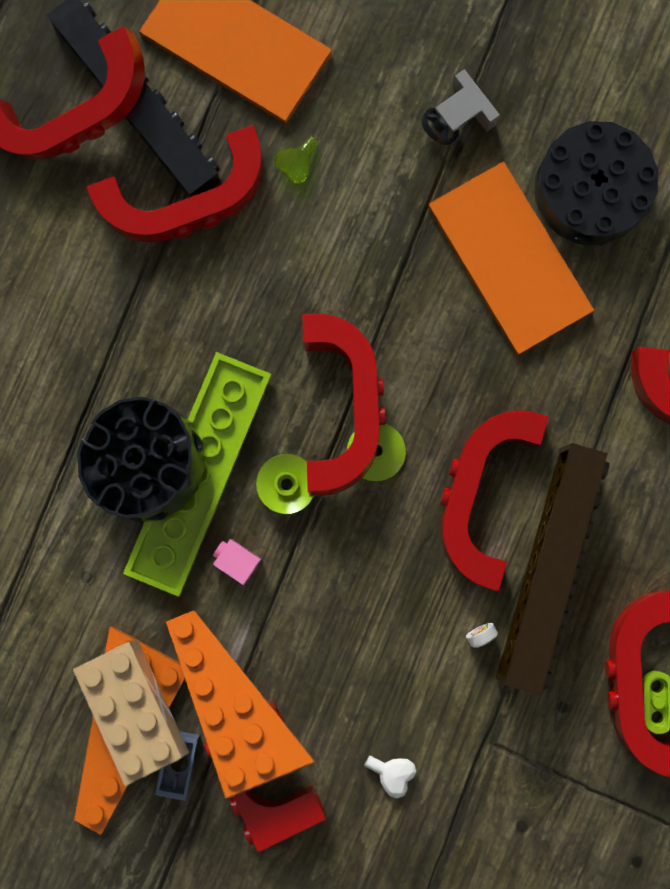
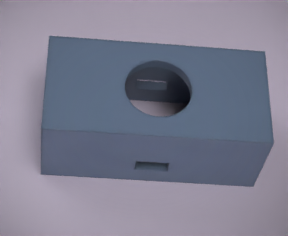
M180 731L189 751L185 755L188 759V767L181 772L175 771L171 767V763L160 768L155 795L186 801L189 796L200 735Z

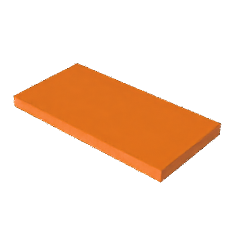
M160 0L139 31L144 39L285 125L332 55V49L251 0Z
M504 161L428 204L429 211L516 356L594 311Z

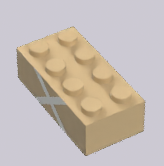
M138 640L129 641L73 669L125 786L181 759L189 753Z

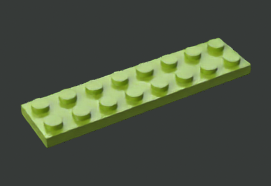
M215 353L188 418L194 424L203 442L205 468L198 490L181 510L163 520L144 522L123 574L178 597L181 596L272 377L270 373L221 353Z

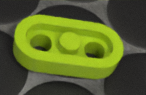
M651 671L642 679L645 723L649 731L655 734H664L670 730V676L660 671ZM654 681L660 682L658 691L652 690V683ZM658 711L660 719L657 722H653L652 714Z

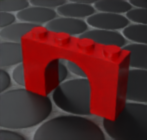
M275 701L269 703L284 722ZM205 742L204 746L207 751V754L210 757V759L213 760L207 742ZM314 785L280 800H265L256 796L250 790L233 796L230 799L235 815L237 817L242 816L246 825L243 828V832L250 846L254 844L258 852L326 820V811Z

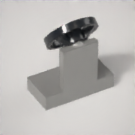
M464 69L455 75L452 87L456 93L436 108L428 109L423 114L421 120L422 126L430 138L440 144L450 145L458 138L459 128L472 118L476 117L486 132L496 126L500 114ZM427 119L433 123L434 128L441 133V137L431 129ZM449 129L453 133V138L448 139Z

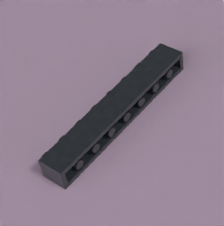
M66 0L48 13L47 16L57 33L100 87L103 88L107 79L108 67L98 40L110 34L111 31L104 22L101 25L98 24L94 19L97 15L87 1L82 3L80 0ZM145 74L139 99L125 118L189 198L213 189L221 182L218 175L220 171L219 166L211 156L206 158L202 154L200 149L203 147L192 133L189 136L182 129L185 125L175 111L170 114L164 106L167 104L165 98L157 89L154 91L150 89L147 85L149 79Z

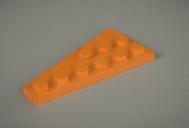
M193 610L166 621L226 798H231L316 763L196 611Z
M110 626L105 653L137 639ZM139 641L170 709L185 681L180 662ZM93 716L74 821L101 835L128 785H124Z

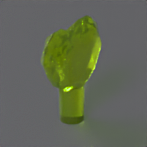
M309 136L300 148L291 147L279 151L274 158L275 167L280 171L287 172L289 179L293 183H302L307 179L310 163L308 155L318 145V142Z

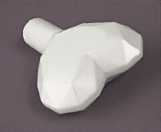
M369 755L364 765L368 769L380 774L384 790L389 796L394 798L405 796L408 790L407 782L413 779L416 774L414 763L408 759H392L384 763Z

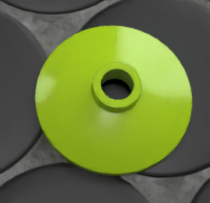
M388 424L379 426V446L382 448V454L376 456L371 468L363 479L384 481L393 477L403 466L406 456L404 440L399 432ZM355 432L352 434L348 441L347 449L350 447L353 441Z
M293 454L274 456L264 463L258 473L256 482L258 495L264 505L274 512L281 514L296 513L304 509L314 497H309L307 492V461ZM290 479L293 486L290 490H284L281 487L283 480Z

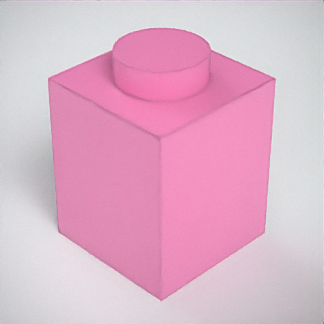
M230 539L228 543L222 541L213 554L217 558L213 565L242 585L247 583L262 560L233 539Z

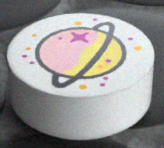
M487 623L469 632L466 638L471 647L478 648L493 641L497 637L498 632L493 623Z

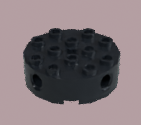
M588 121L568 128L551 143L535 175V200L544 218L550 223L549 226L559 236L580 245H604L624 237L649 213L658 193V168L650 148L635 132L614 122Z
M142 396L118 400L97 414L91 422L93 425L88 430L85 441L81 440L77 453L78 477L88 498L107 513L140 523L163 520L181 510L198 490L205 468L203 442L194 424L176 409L165 403Z

